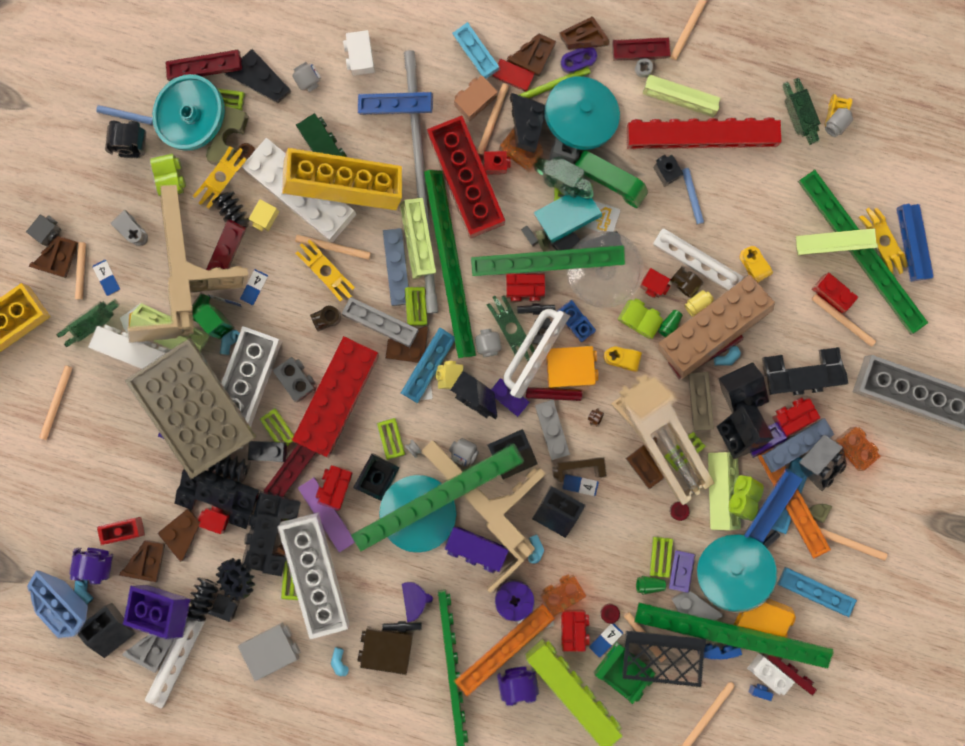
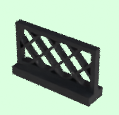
M626 631L622 679L702 687L706 639ZM629 643L638 644L643 651L633 657L629 652ZM641 644H643V645H649V646H647V647L644 649ZM651 646H657L662 652L654 660L647 653ZM671 648H677L682 654L674 662L666 654ZM681 649H687V651L683 653ZM691 650L699 651V659L694 664L686 657ZM643 653L652 661L644 668L636 661ZM628 655H629V656L631 657V659H632V660L629 661V662H628ZM665 655L671 664L662 671L656 664V661ZM684 657L691 666L682 673L675 664ZM634 661L641 671L635 676L627 675V666ZM652 664L661 672L655 678L649 677L645 672ZM672 666L680 674L675 680H669L664 674ZM692 668L698 674L697 683L689 682L684 676ZM641 673H644V675H645L646 677H642V676H639V675H640ZM663 675L665 679H660L659 677ZM681 677H683V679H684L685 681H678V680H679Z

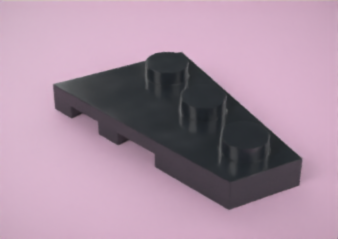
M253 49L241 58L242 70L224 73L230 79H234L243 86L256 91L277 104L291 92L290 88Z
M511 93L510 103H512L511 112L515 124L516 147L535 153L545 116V104Z

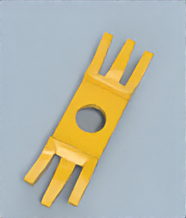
M229 146L220 162L193 194V197L196 198L205 187L208 188L199 201L200 205L212 193H215L206 206L209 209L213 205L212 201L220 195L235 173L245 163L247 159L244 157L236 167L234 166L243 151L241 148L227 161L226 159L233 150ZM216 172H223L226 175V180L223 182L218 181L215 176Z
M870 208L865 209L873 223V227L870 221L863 215L859 219L866 229L875 228L876 244H878V250L882 256L881 259L892 274L893 266L891 260L899 274H902V265L904 268L907 267V260L886 223V218L878 208L874 209V212ZM881 236L889 237L890 243L888 246L880 244Z
M310 239L307 242L317 252V255L301 243L300 247L311 260L308 261L298 251L295 254L323 281L340 302L343 299L334 289L335 287L350 299L352 296L341 281L343 280L352 290L355 287ZM323 266L331 268L329 276L321 275L320 270Z

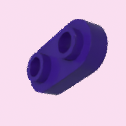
M591 47L576 49L566 53L561 58V69L566 73H573L592 66L597 59V52ZM589 55L590 59L586 60L584 56ZM572 62L573 66L569 67L566 63Z

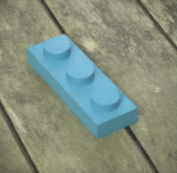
M468 22L452 33L481 76L483 75L486 79L500 69Z

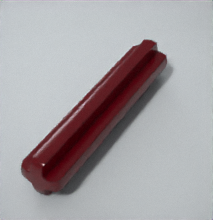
M528 387L526 389V398L581 401L582 390Z

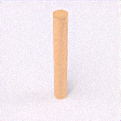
M78 242L76 300H83L86 243Z
M630 612L624 615V618L635 632L646 633L639 623L634 622L635 618ZM657 646L649 648L656 657L662 653ZM665 655L658 660L663 662L666 659Z

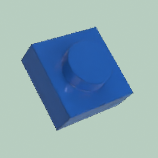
M757 683V686L750 684L748 692L751 695L772 701L773 693L768 690V686Z

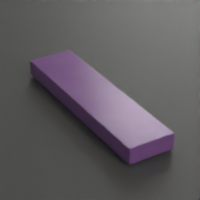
M313 477L298 487L313 513L319 512L324 530L340 553L355 542L337 511L317 504L318 498H315L318 488L321 486L316 478Z

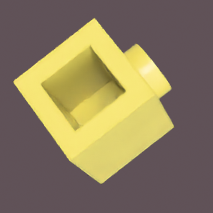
M259 199L249 217V220L253 223L252 227L259 231L263 229L269 231L279 214V210Z
M444 361V365H439L436 371L438 389H451L462 373L463 365H456V361Z

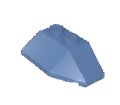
M39 570L35 571L27 588L30 591L36 615L57 638L76 636L86 620L88 605L65 581Z

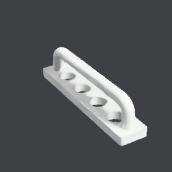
M664 228L653 243L660 250L726 290H730L743 280L742 275ZM669 243L677 247L678 250H670ZM685 253H687L695 259L693 261H688L685 258ZM701 263L705 264L711 269L709 271L703 270L701 267ZM720 273L727 279L722 281L718 278L717 274Z
M546 309L539 314L504 374V383L511 389L510 394L517 398L523 396L570 315L553 309ZM547 317H552L554 320L517 382H512L511 377L544 321Z
M188 617L186 618L183 638L174 639L145 698L146 702L158 708L164 707L205 621L199 622ZM192 630L193 637L191 639H187ZM182 648H184V650H185L184 655H183V656H179V654H180ZM175 665L176 672L174 674H170ZM166 683L167 690L165 692H161Z

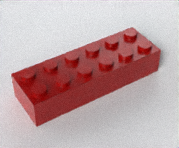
M461 115L428 128L427 135L469 238H474L504 226L505 218L463 116Z
M343 336L291 441L329 459L379 357L378 352Z

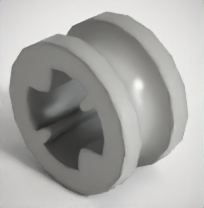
M646 58L640 59L635 66L636 74L643 78L647 77L653 69L652 62ZM641 64L643 66L644 64L648 66L647 72H645V70L644 72L640 70Z
M411 440V443L409 445L406 444L405 447L417 458L419 453L422 454V450Z

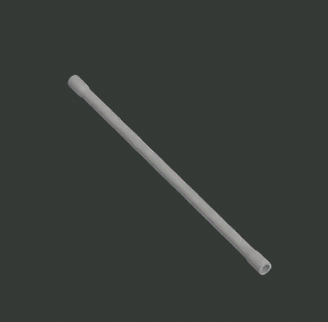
M408 50L404 52L408 93L418 92L415 51ZM410 113L417 197L423 198L430 235L420 113ZM434 274L424 275L427 314L438 313Z

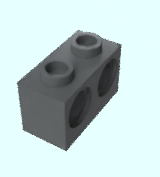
M291 357L276 367L273 372L294 402H299L316 390L313 386L316 383L310 374L306 376L303 371L305 367L302 362ZM289 366H294L295 373L292 376L286 374V369ZM301 381L306 383V389L303 392L297 390V384Z

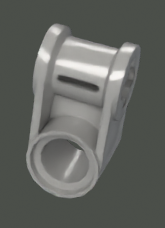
M126 210L121 212L111 222V225L130 243L136 246H143L147 242V233Z

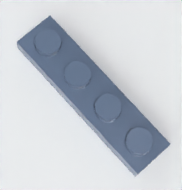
M402 228L383 230L391 306L406 305L405 288L409 287Z
M823 418L766 452L762 457L770 471L775 472L811 450L823 435L830 438L835 434L827 420Z

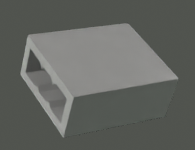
M283 622L238 645L254 681L298 660L300 657V649L296 643L292 642L290 638L292 633Z

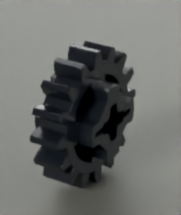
M231 558L222 562L221 566L217 568L219 572L216 573V576L219 577V580L216 582L221 584L219 589L220 591H225V597L230 595V600L235 598L237 601L245 599L254 591L251 588L255 586V583L252 582V579L255 577L250 575L252 569L246 568V562L241 564V559L235 560Z

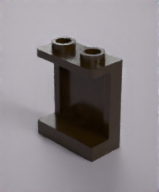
M604 457L555 463L556 467H552L553 478L557 479L559 483L564 482L563 471L570 469L594 467L595 477H607Z
M367 626L366 631H362L360 642L364 643L363 650H359L357 662H361L360 668L406 675L413 633H398L373 629Z

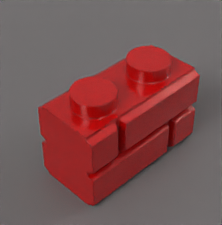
M829 272L824 274L812 288L816 294L840 313L847 312L858 299L855 293L850 292L849 288Z
M545 273L506 274V298H510L511 302H521L522 298H529L530 302H539L541 298L545 297Z
M800 397L792 402L793 406L789 408L784 406L775 411L776 415L772 418L774 422L778 423L786 437L820 419V415L810 398L803 399V397Z
M333 465L329 469L325 468L322 480H325L323 487L318 488L315 498H318L317 504L339 511L353 472Z
M141 517L97 526L101 545L145 536Z
M561 610L562 651H586V646L590 645L589 634H586V626H589V614H586L585 610Z

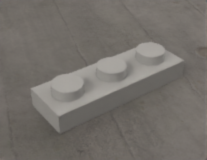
M554 400L535 405L551 460L570 455Z

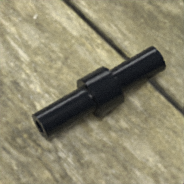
M534 303L532 306H517V314L532 313L533 315H539L546 309L556 311L555 304L540 305V303Z
M398 621V623H383V630L398 631V633L422 630V622L406 623V621Z

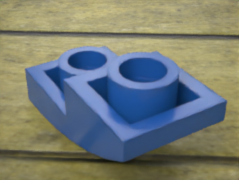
M573 300L568 301L557 310V312L562 311L570 315L566 325L581 343L596 332V329L587 317L582 314Z
M708 643L704 647V658L730 659L743 655L741 649L735 646L725 645L722 647L723 650H720L716 644Z

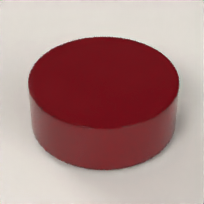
M678 501L670 507V515L677 521L687 519L690 514V509L686 503L682 505Z
M608 603L601 608L600 616L604 622L613 624L619 620L620 611L616 605Z

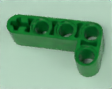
M584 150L574 165V168L579 173L618 193L627 204L634 208H639L648 194L646 184L642 180Z

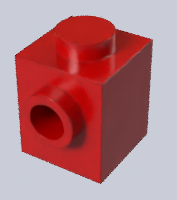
M484 151V169L486 174H507V168H511V158L507 157V151Z
M650 268L639 287L645 290L646 295L652 298H659L662 294H667L671 286L668 284L670 278Z
M215 506L205 508V511L202 510L198 518L200 522L199 527L220 535L224 534L230 515L224 513L223 509Z

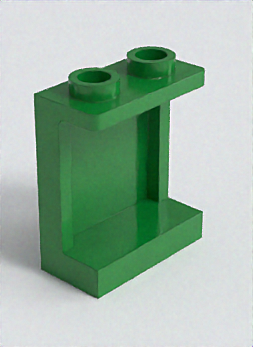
M616 641L593 673L633 704L642 698L644 694L642 691L653 682L622 679L625 647ZM628 655V662H629V661H631L632 659H631V657ZM639 658L636 659V661L642 668L647 666V664H645ZM634 661L627 666V675L635 676L641 671ZM650 667L645 670L647 675L655 678L656 672ZM641 673V674L639 675V676H642V677H646V676L644 675V673Z

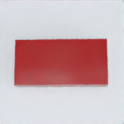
M500 58L498 62L500 69L492 77L526 92L535 73Z

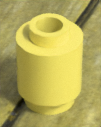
M702 290L687 300L684 306L687 312L694 317L710 305L714 298L710 292Z

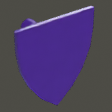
M414 582L402 584L407 623L418 619L426 603L433 602L432 595L426 594Z

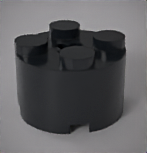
M115 120L109 121L105 151L113 155V152L119 153L118 157L140 158V154L142 156L145 155L147 132L140 127V123L135 121H129L128 124Z

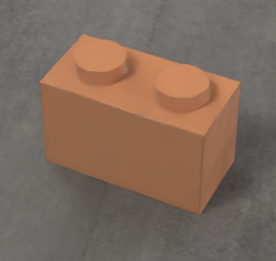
M483 75L479 78L476 77L469 83V87L465 91L461 90L455 95L454 106L470 122L497 98V91Z

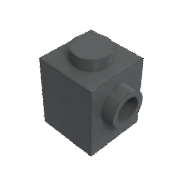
M40 214L26 233L47 247L59 236L61 228L56 225L58 222L49 215L45 217Z

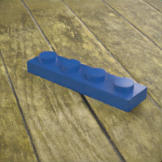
M432 92L358 94V114L433 113Z

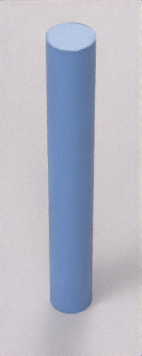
M98 105L96 109L97 113L153 125L152 117Z
M685 168L682 172L697 225L702 224L704 220L690 170Z

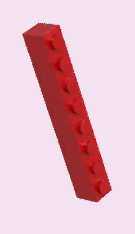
M773 117L764 118L763 120L746 118L737 121V118H727L725 121H718L717 118H710L707 121H699L697 118L688 119V121L670 119L669 122H661V119H652L650 122L634 119L628 122L626 127L627 149L778 147L782 142L781 120H775Z

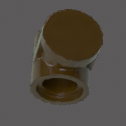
M681 266L670 281L677 283L676 287L685 296L692 298L703 285V281L693 272L689 271L687 273L684 270L685 268Z
M330 305L310 314L317 332L330 326H336L341 321L340 311ZM334 311L335 318L328 321L326 319L327 313Z

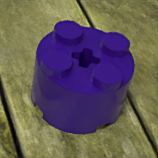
M82 547L73 549L69 571L71 580L81 581L84 579L89 580L91 584H101L102 580L110 578L113 553L109 555L107 550L90 547L87 548V551H81Z
M516 579L503 582L495 594L496 609L506 620H523L532 612L534 607V596L530 587ZM512 596L520 598L519 600H517V604L509 602L512 600Z
M526 666L506 669L505 674L502 676L501 673L497 674L500 697L506 706H514L517 702L522 701L532 703L537 700L536 696L539 695L536 671L533 667H531V670H527Z

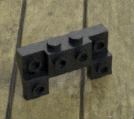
M840 348L819 350L821 365L785 369L783 355L762 357L769 395L792 392L793 396L805 394L804 390H812V393L824 392L823 388L847 385L848 377L842 362Z
M183 469L174 504L193 510L196 500L231 512L229 524L247 530L260 490L206 470L191 479L185 469Z
M260 490L255 512L251 514L249 519V526L251 528L249 533L245 535L244 544L246 547L241 564L246 562L247 569L251 568L262 571L264 574L282 576L286 556L274 554L272 551L281 518L289 520L297 518L301 504L300 500Z

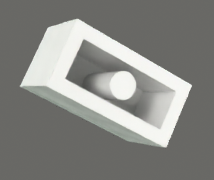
M368 30L345 33L346 40H343L345 52L349 54V58L346 59L347 70H351L353 76L375 73Z

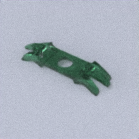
M505 295L501 296L507 308L506 311L497 297L493 296L492 298L500 314L497 315L490 303L487 304V307L497 321L514 355H516V346L520 348L526 338V334ZM509 323H514L517 326V331L513 334H509L506 331V325ZM531 344V345L529 346V349L531 350V352H532V354H533V353L535 352V349H534L533 345ZM526 351L524 357L527 361H529L530 357L528 352Z

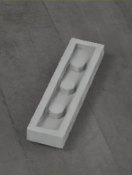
M350 297L342 312L344 317L409 348L419 332L417 328Z

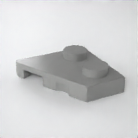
M691 591L689 593L682 592L671 598L678 612L714 621L723 617L719 611Z
M149 634L123 652L122 655L156 673L174 639H164Z

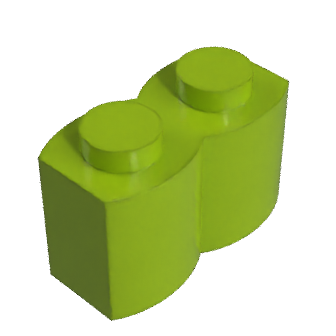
M173 153L150 158L158 196L161 197V186L177 185L178 194L184 193L183 188L186 187L184 177L180 176L179 169H182L180 159L176 158Z
M639 299L628 300L617 320L642 336L653 339L664 320L660 317L661 313L653 308L648 310L644 307L645 303Z
M739 475L734 485V494L729 502V512L741 519L753 521L758 512V502L763 495V484L750 476Z

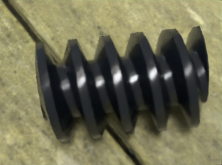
M226 192L212 201V203H216V209L220 210L219 214L225 216L223 218L224 222L232 220L245 228L249 226V217L244 218L247 211L240 212L243 205H236L239 198L232 199L235 192Z
M230 454L209 467L208 471L212 473L216 470L217 475L223 473L225 478L230 475L231 480H235L238 477V482L242 483L248 474L251 462L245 465V458L238 462V456L231 460Z
M197 577L201 584H194L198 591L190 593L195 598L190 599L189 603L191 606L188 608L187 617L204 622L206 620L204 615H207L209 612L207 607L213 605L210 600L216 598L213 593L219 591L217 587L219 585L209 579Z

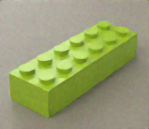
M542 638L525 653L526 660L599 746L614 745L623 737L620 731L622 729L620 723L613 715L608 716L609 712L600 700L596 702L593 691L587 685L585 687L582 685L581 677L576 671L573 670L571 672L569 670L570 666L564 657L556 655L557 651L549 640L545 642Z

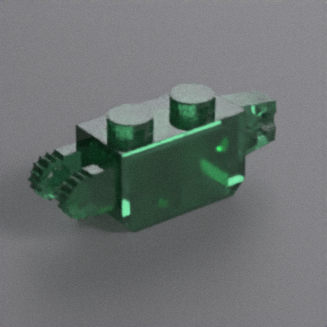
M796 78L793 80L796 93H793L788 82L782 84L786 95L785 106L795 132L798 135L801 134L802 137L806 136L809 145H812L819 141L817 132L819 131L818 126L821 123L808 90L804 89L800 78Z
M559 156L552 158L551 161L540 158L535 163V171L543 176L547 186L555 187L562 194L576 198L578 195L585 199H591L594 196V192L591 190L592 184L585 179L583 169Z
M116 299L107 304L104 301L98 302L70 321L65 328L56 334L57 337H63L70 331L73 337L65 341L64 345L66 347L76 341L83 340L93 333L97 326L102 327L110 321L112 316H114L112 311L118 308L120 304Z

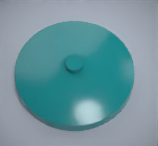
M198 75L179 76L167 83L156 97L152 111L154 129L164 143L177 150L192 151L208 144L219 132L225 114L224 100L218 88L206 78Z
M578 76L567 78L552 89L545 104V119L549 129L559 141L572 148L589 150L598 148L611 139L619 125L620 109L615 96L605 85L592 78Z
M412 475L398 480L383 496L380 504L379 518L442 483L425 475ZM455 501L444 505L387 538L397 547L409 552H426L437 548L450 536L455 525Z
M727 535L710 543L702 552L698 561L697 577L703 594L711 603L726 611L746 612L761 606L771 596L776 585L777 568L770 551L758 540L752 537L746 538L744 535Z

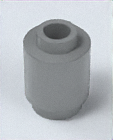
M838 108L827 121L825 131L832 137L842 135L853 121L852 112L847 108Z

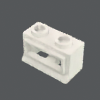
M758 654L747 667L748 670L778 695L781 693L785 695L795 683L761 654Z

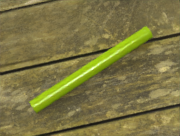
M585 67L519 95L528 99L553 89L558 83L567 78L588 75L591 73L590 69Z

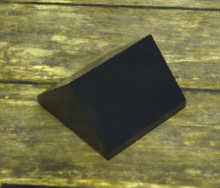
M371 453L353 488L382 501L400 467Z

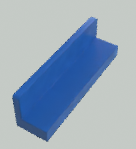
M903 204L896 208L910 282L931 279L934 275L920 205Z
M787 468L784 470L755 519L745 531L744 536L746 538L752 537L763 543L803 478Z

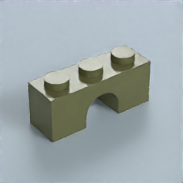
M225 106L222 126L217 135L212 139V145L208 147L206 157L210 164L217 166L229 148L226 145V139L230 134L239 133L244 135L249 119L246 112ZM233 148L231 154L226 159L227 161L237 152L235 148Z

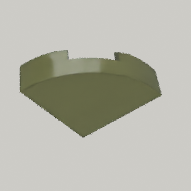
M543 230L535 231L542 251H549L550 246L546 233Z
M816 504L810 507L809 510L815 520L824 523L832 506Z

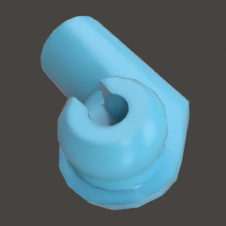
M232 330L222 337L220 354L229 355L230 346L237 342L240 334L239 331Z
M733 346L730 348L726 356L715 357L714 365L730 366L735 363L741 356L739 347Z
M537 534L529 538L531 544L535 547V550L528 556V561L531 564L538 563L544 553V547Z
M88 580L75 581L74 592L88 605L94 599L87 592Z
M335 647L331 666L337 676H346L349 668L343 665L341 661L344 649Z

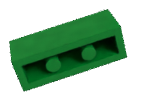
M209 304L200 306L193 316L208 335L219 340L235 328L220 310Z

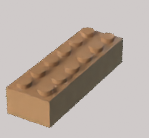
M748 275L658 343L659 352L679 375L685 378L774 310L775 302L752 276Z

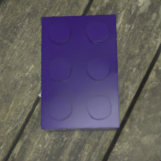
M454 525L445 546V550H448V555L455 558L462 556L466 558L465 562L474 566L479 563L483 565L484 570L491 573L495 571L500 572L508 552L506 546Z
M149 585L130 586L123 625L164 639L183 638L190 598Z

